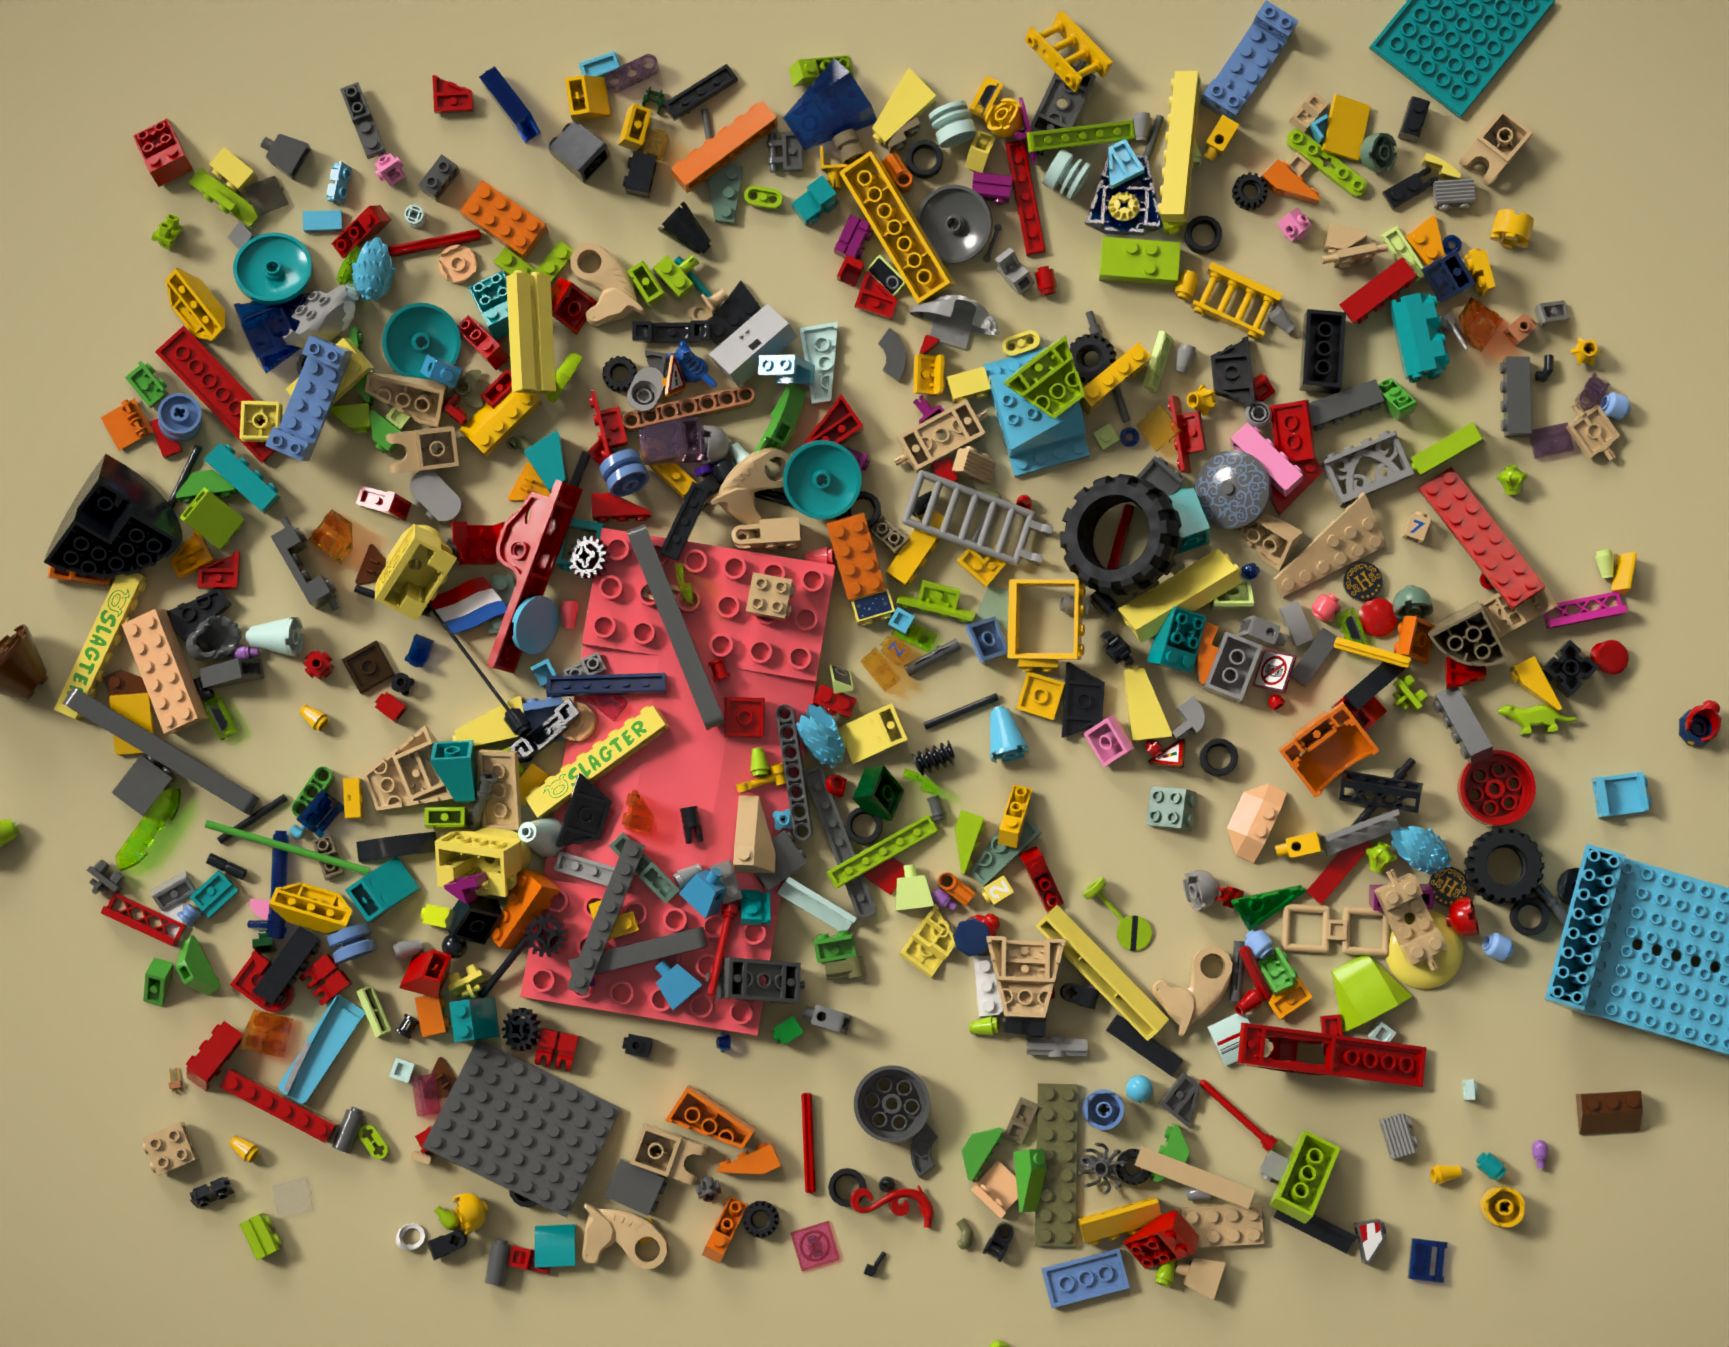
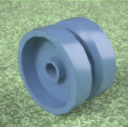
M174 393L167 396L158 407V425L161 433L167 439L174 442L192 440L198 435L202 427L199 403L192 396L185 393Z
M626 449L612 454L601 463L599 468L610 494L614 497H623L637 492L647 484L650 478L638 451L634 449Z
M369 923L349 926L326 937L329 947L337 948L343 946L332 954L335 964L347 962L377 950L375 940L365 939L361 941V939L371 934Z

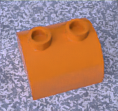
M1404 616L1403 622L1398 625L1400 636L1399 641L1394 644V652L1410 657L1412 662L1428 664L1433 644L1428 632L1435 625L1417 616Z

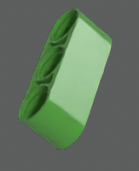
M319 767L315 770L292 805V812L296 817L306 819L312 815L334 782L335 774L331 769ZM323 771L329 773L326 781L320 780V774ZM311 788H317L318 794L314 798L309 796ZM305 804L307 810L304 814L300 815L298 807Z

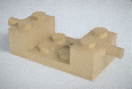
M966 399L898 436V442L903 454L893 459L895 465L898 466L907 461L913 467L915 473L918 474L920 470L931 467L932 463L956 451L958 448L965 445L970 446L985 438L986 433L980 421L990 417L987 410L985 409L975 415ZM943 430L947 433V438L939 440L936 437V433Z
M1394 869L1386 872L1390 883L1374 890L1406 962L1413 965L1427 960L1430 970H1435L1439 966L1434 956L1447 949V944L1441 931L1436 928L1421 896L1423 892L1415 875L1409 873L1397 878ZM1407 913H1413L1414 920L1412 923H1405L1404 916Z

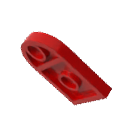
M251 955L230 985L266 1011L280 1012L285 1010L294 999V986L291 989L288 987L284 992L287 994V1001L284 1004H276L274 1007L254 995L252 991L263 975L259 974Z

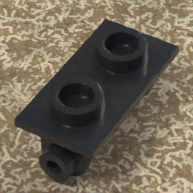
M221 1177L211 1181L212 1189L210 1190L207 1184L194 1188L190 1192L192 1198L190 1202L196 1208H203L210 1205L213 1201L227 1198L230 1194L235 1193L229 1186V1178Z

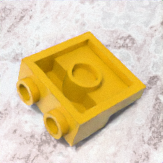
M1475 248L1469 250L1468 254L1464 256L1465 261L1463 263L1472 278L1476 279V284H1474L1476 292L1480 293V297L1488 296L1496 286L1486 249L1480 250Z

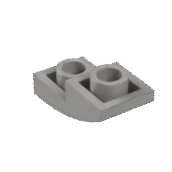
M1298 601L1279 608L1284 626L1288 627L1294 646L1297 647L1314 639Z
M596 652L580 659L579 663L562 671L565 676L599 675L606 670V667L599 653Z

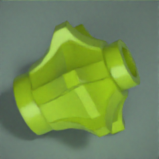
M1507 465L1506 469L1496 477L1503 485L1505 494L1515 495L1521 493L1522 484L1528 477V473L1520 471L1518 465Z
M1379 842L1375 847L1366 848L1370 870L1384 873L1388 865L1397 859V856L1389 849V844Z

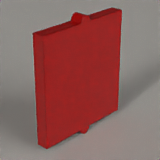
M892 857L864 873L863 877L892 895L897 887V878H903L905 875L904 864Z

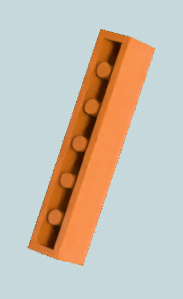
M763 101L759 104H754L743 116H738L731 125L723 127L715 137L707 139L699 149L692 150L688 157L676 162L671 169L673 178L686 193H689L777 127L776 115Z

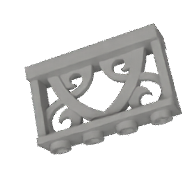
M1389 430L1380 433L1377 439H1365L1360 442V446L1354 448L1351 445L1344 448L1343 453L1336 455L1334 452L1324 457L1325 460L1321 464L1333 488L1339 506L1357 500L1362 492L1367 496L1414 475V471L1410 467L1396 431L1391 433ZM1383 443H1390L1394 448V452L1389 458L1385 457L1389 449L1387 448L1386 451L1381 450ZM1375 446V451L1366 450ZM1354 455L1350 462L1348 459H1346L1347 457ZM1396 456H1398L1404 469L1402 471L1392 462ZM1361 457L1371 458L1381 463L1375 470V482L1371 483L1362 474H1354L1355 467ZM1337 462H1342L1344 467L1342 469L1338 468L1340 472H1347L1346 476L1335 474L1333 465ZM1383 466L1387 467L1384 469L1387 472V476L1380 475V470ZM1355 478L1362 479V480H1363V485H1362V486H1357L1356 482H1357L1358 480L1353 481V479H1355ZM1337 480H1345L1346 494L1342 493Z

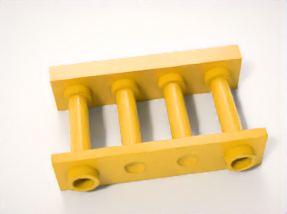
M1063 10L1057 13L1052 27L1040 33L1033 26L1029 27L1024 40L1074 92L1078 91L1082 78L1094 71L1102 78L1107 76L1113 63ZM1058 32L1064 40L1051 46L1045 38ZM1067 46H1072L1076 51L1073 55L1064 59L1058 53V51ZM1083 58L1089 66L1076 72L1070 64Z
M1211 262L1207 270L1210 280L1200 302L1194 300L1190 308H1193V311L1199 315L1206 314L1247 333V336L1252 339H1262L1265 332L1260 330L1270 306L1279 303L1282 293ZM1221 279L1227 282L1228 287L1216 310L1207 306V303L1217 281ZM1240 288L1245 290L1246 295L1236 317L1233 318L1225 314V310L1235 289ZM1258 296L1264 302L1253 326L1242 322L1252 298Z

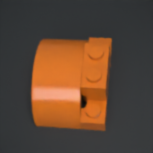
M1343 701L1328 713L1324 710L1293 733L1294 738L1278 749L1315 798L1321 795L1324 788L1347 768L1370 755L1374 756L1379 752L1377 746Z

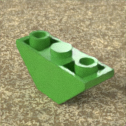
M1386 379L1378 384L1384 398L1383 404L1396 421L1414 413L1417 402L1394 379Z
M214 470L193 472L176 493V498L185 504L192 503L204 487L215 496H221L222 498L233 497V494L238 493V490Z
M194 935L190 936L181 943L175 968L184 985L210 996L222 987L210 966L209 960L205 957L200 943Z
M1172 1123V1126H1168L1164 1137L1167 1138L1165 1145L1160 1146L1158 1153L1186 1163L1190 1153L1179 1126ZM1153 1172L1150 1173L1153 1176L1152 1180L1155 1182L1166 1178Z
M1000 1127L972 1133L961 1150L967 1178L970 1181L974 1178L976 1180L979 1178L983 1171L980 1167L984 1161L988 1163L994 1153L991 1149L995 1144L999 1145L1004 1135L1002 1134L1003 1129Z

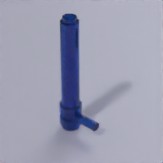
M275 831L273 839L288 844L289 835H287V831ZM273 847L270 900L277 887L287 886L288 852ZM271 907L267 920H248L247 923L248 928H267L269 938L285 939V934H287L286 921Z

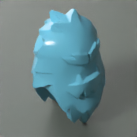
M376 237L369 242L367 241L360 251L357 262L352 263L354 287L361 294L362 299L376 302L390 289V284L393 280L392 276L396 268L392 267L387 244L382 243L380 237Z
M809 704V711L805 712L806 716L801 715L800 723L797 722L796 724L798 735L802 744L816 760L820 761L821 764H828L833 769L837 763L843 762L845 743L842 741V736H840L834 718L821 706L817 707Z
M1409 826L1408 829L1399 827V830L1390 831L1393 838L1391 841L1392 846L1397 850L1400 857L1410 863L1409 866L1427 874H1434L1438 871L1443 872L1444 868L1451 867L1449 861L1452 859L1449 856L1445 841L1441 840L1439 834L1435 835L1432 828L1426 830L1419 826Z

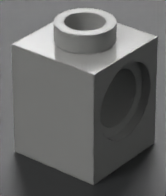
M1269 1150L1259 1169V1172L1263 1173L1262 1178L1273 1182V1180L1279 1181L1289 1159Z

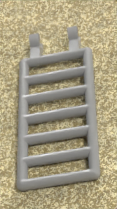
M920 470L917 474L902 518L904 525L1015 566L1019 565L1021 559L1037 566L1039 563L1041 564L1043 555L1024 550L1030 530L1048 537L1053 529V526L1034 521L1035 512L924 470ZM926 479L934 482L935 485L921 523L911 519L923 481ZM942 486L953 489V493L941 528L937 529L929 526ZM964 493L972 496L959 536L948 533V529L960 494ZM980 499L990 503L978 541L975 543L967 540L966 537ZM997 506L1007 509L1008 513L996 549L994 550L984 546ZM1018 513L1027 518L1014 556H1010L1002 552L1015 514Z

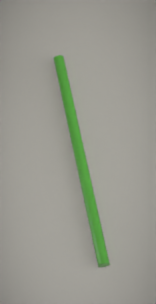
M207 820L205 828L364 875L369 874L370 868L213 821Z

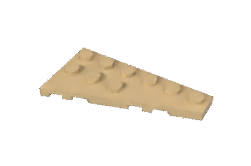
M1364 492L1358 496L1354 503L1345 508V511L1337 519H1334L1317 535L1313 542L1300 552L1299 556L1292 562H1289L1273 578L1281 597L1387 546Z

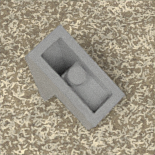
M1564 300L1536 305L1535 313L1540 328L1554 322L1570 319Z

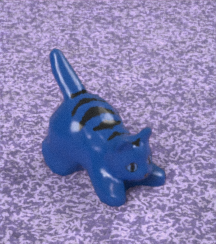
M685 341L679 343L676 353L668 354L669 361L670 356L675 355L678 365L682 369L681 373L684 381L696 383L703 380L708 385L714 388L717 387V383L707 373L709 370L708 364L704 359L696 356Z

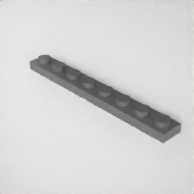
M818 765L804 771L806 784L837 865L855 856L833 796L826 789V778L822 767ZM863 875L845 884L858 920L877 913Z
M626 839L567 989L585 996L587 995L645 851V845Z

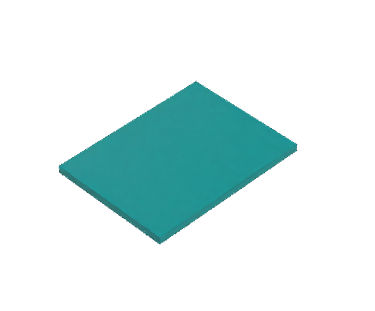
M1407 0L1370 45L1369 49L1460 119L1554 4L1555 0Z

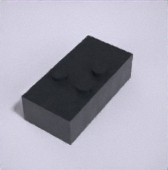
M1307 309L1303 323L1299 391L1332 394L1340 392L1343 376L1346 312Z

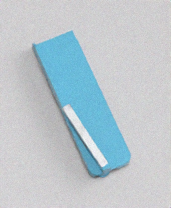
M337 994L278 1085L279 1090L300 1104L306 1103L365 1016V1011Z

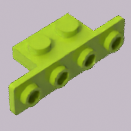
M201 168L197 170L189 181L191 186L203 193L202 197L210 203L214 201L219 205L218 208L222 212L232 214L248 227H252L261 215L260 210Z
M922 580L918 598L899 593L897 603L905 608L915 607L926 613L932 611L939 613L942 617H956L962 622L973 621L975 616L974 611L957 607L961 589Z

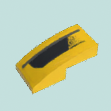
M987 75L968 110L985 120L987 112L996 102L1004 84Z

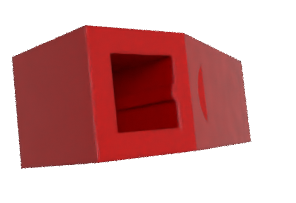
M381 205L368 206L331 244L340 256L345 258L377 235L392 219Z
M469 315L457 325L460 335L495 370L500 368L510 358L502 346Z
M610 493L591 494L592 518L597 520L598 523L609 522V519H616L617 522H627L629 518H636V521H647L648 518H652L651 511L621 497H614Z
M1037 846L1019 854L1045 911L1048 912L1056 905L1064 904L1045 859Z

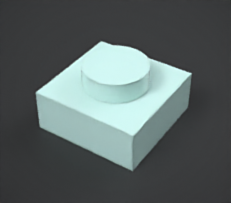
M1378 1020L1368 1034V1037L1372 1040L1390 1042L1396 1032Z
M396 1058L389 1077L409 1083L416 1064Z
M1474 1079L1462 1080L1464 1100H1475V1095H1478L1477 1083H1474Z

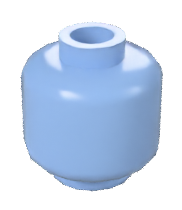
M1615 392L1605 395L1600 403V407L1606 416L1615 420L1623 419L1631 411L1628 397Z
M1253 929L1246 934L1244 945L1250 947L1255 959H1264L1274 950L1272 948L1274 942L1265 931H1255Z
M1497 932L1487 935L1482 943L1485 955L1497 961H1504L1507 957L1509 958L1514 950L1511 939Z

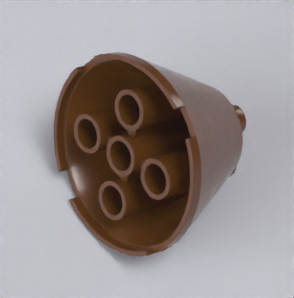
M22 624L14 629L16 631L15 634L11 637L6 635L0 641V694L18 700L24 698L29 700L35 693L34 689L38 685L44 684L49 676L46 675L47 670L29 628Z

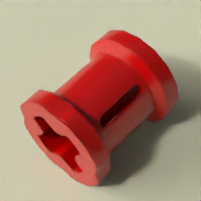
M724 657L708 662L714 675V682L730 677V673H727L724 664Z

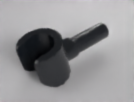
M882 1251L874 1265L867 1263L864 1274L870 1277L874 1276L886 1253Z

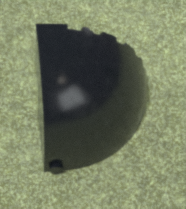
M105 453L63 518L47 551L44 563L64 572L80 573V576L85 577L86 575L98 576V578H113L114 575H132L141 572V569L148 566H155L156 562L164 557L167 558L182 543L181 525L172 507L156 488L134 470Z

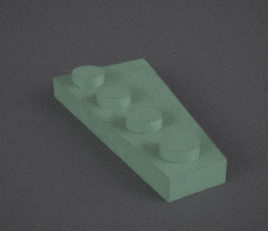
M1027 817L1025 818L1017 848L998 844V829L985 851L982 852L971 869L970 873L983 887L1042 834Z

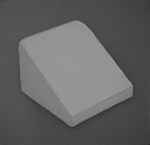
M239 222L228 238L240 250L254 236Z

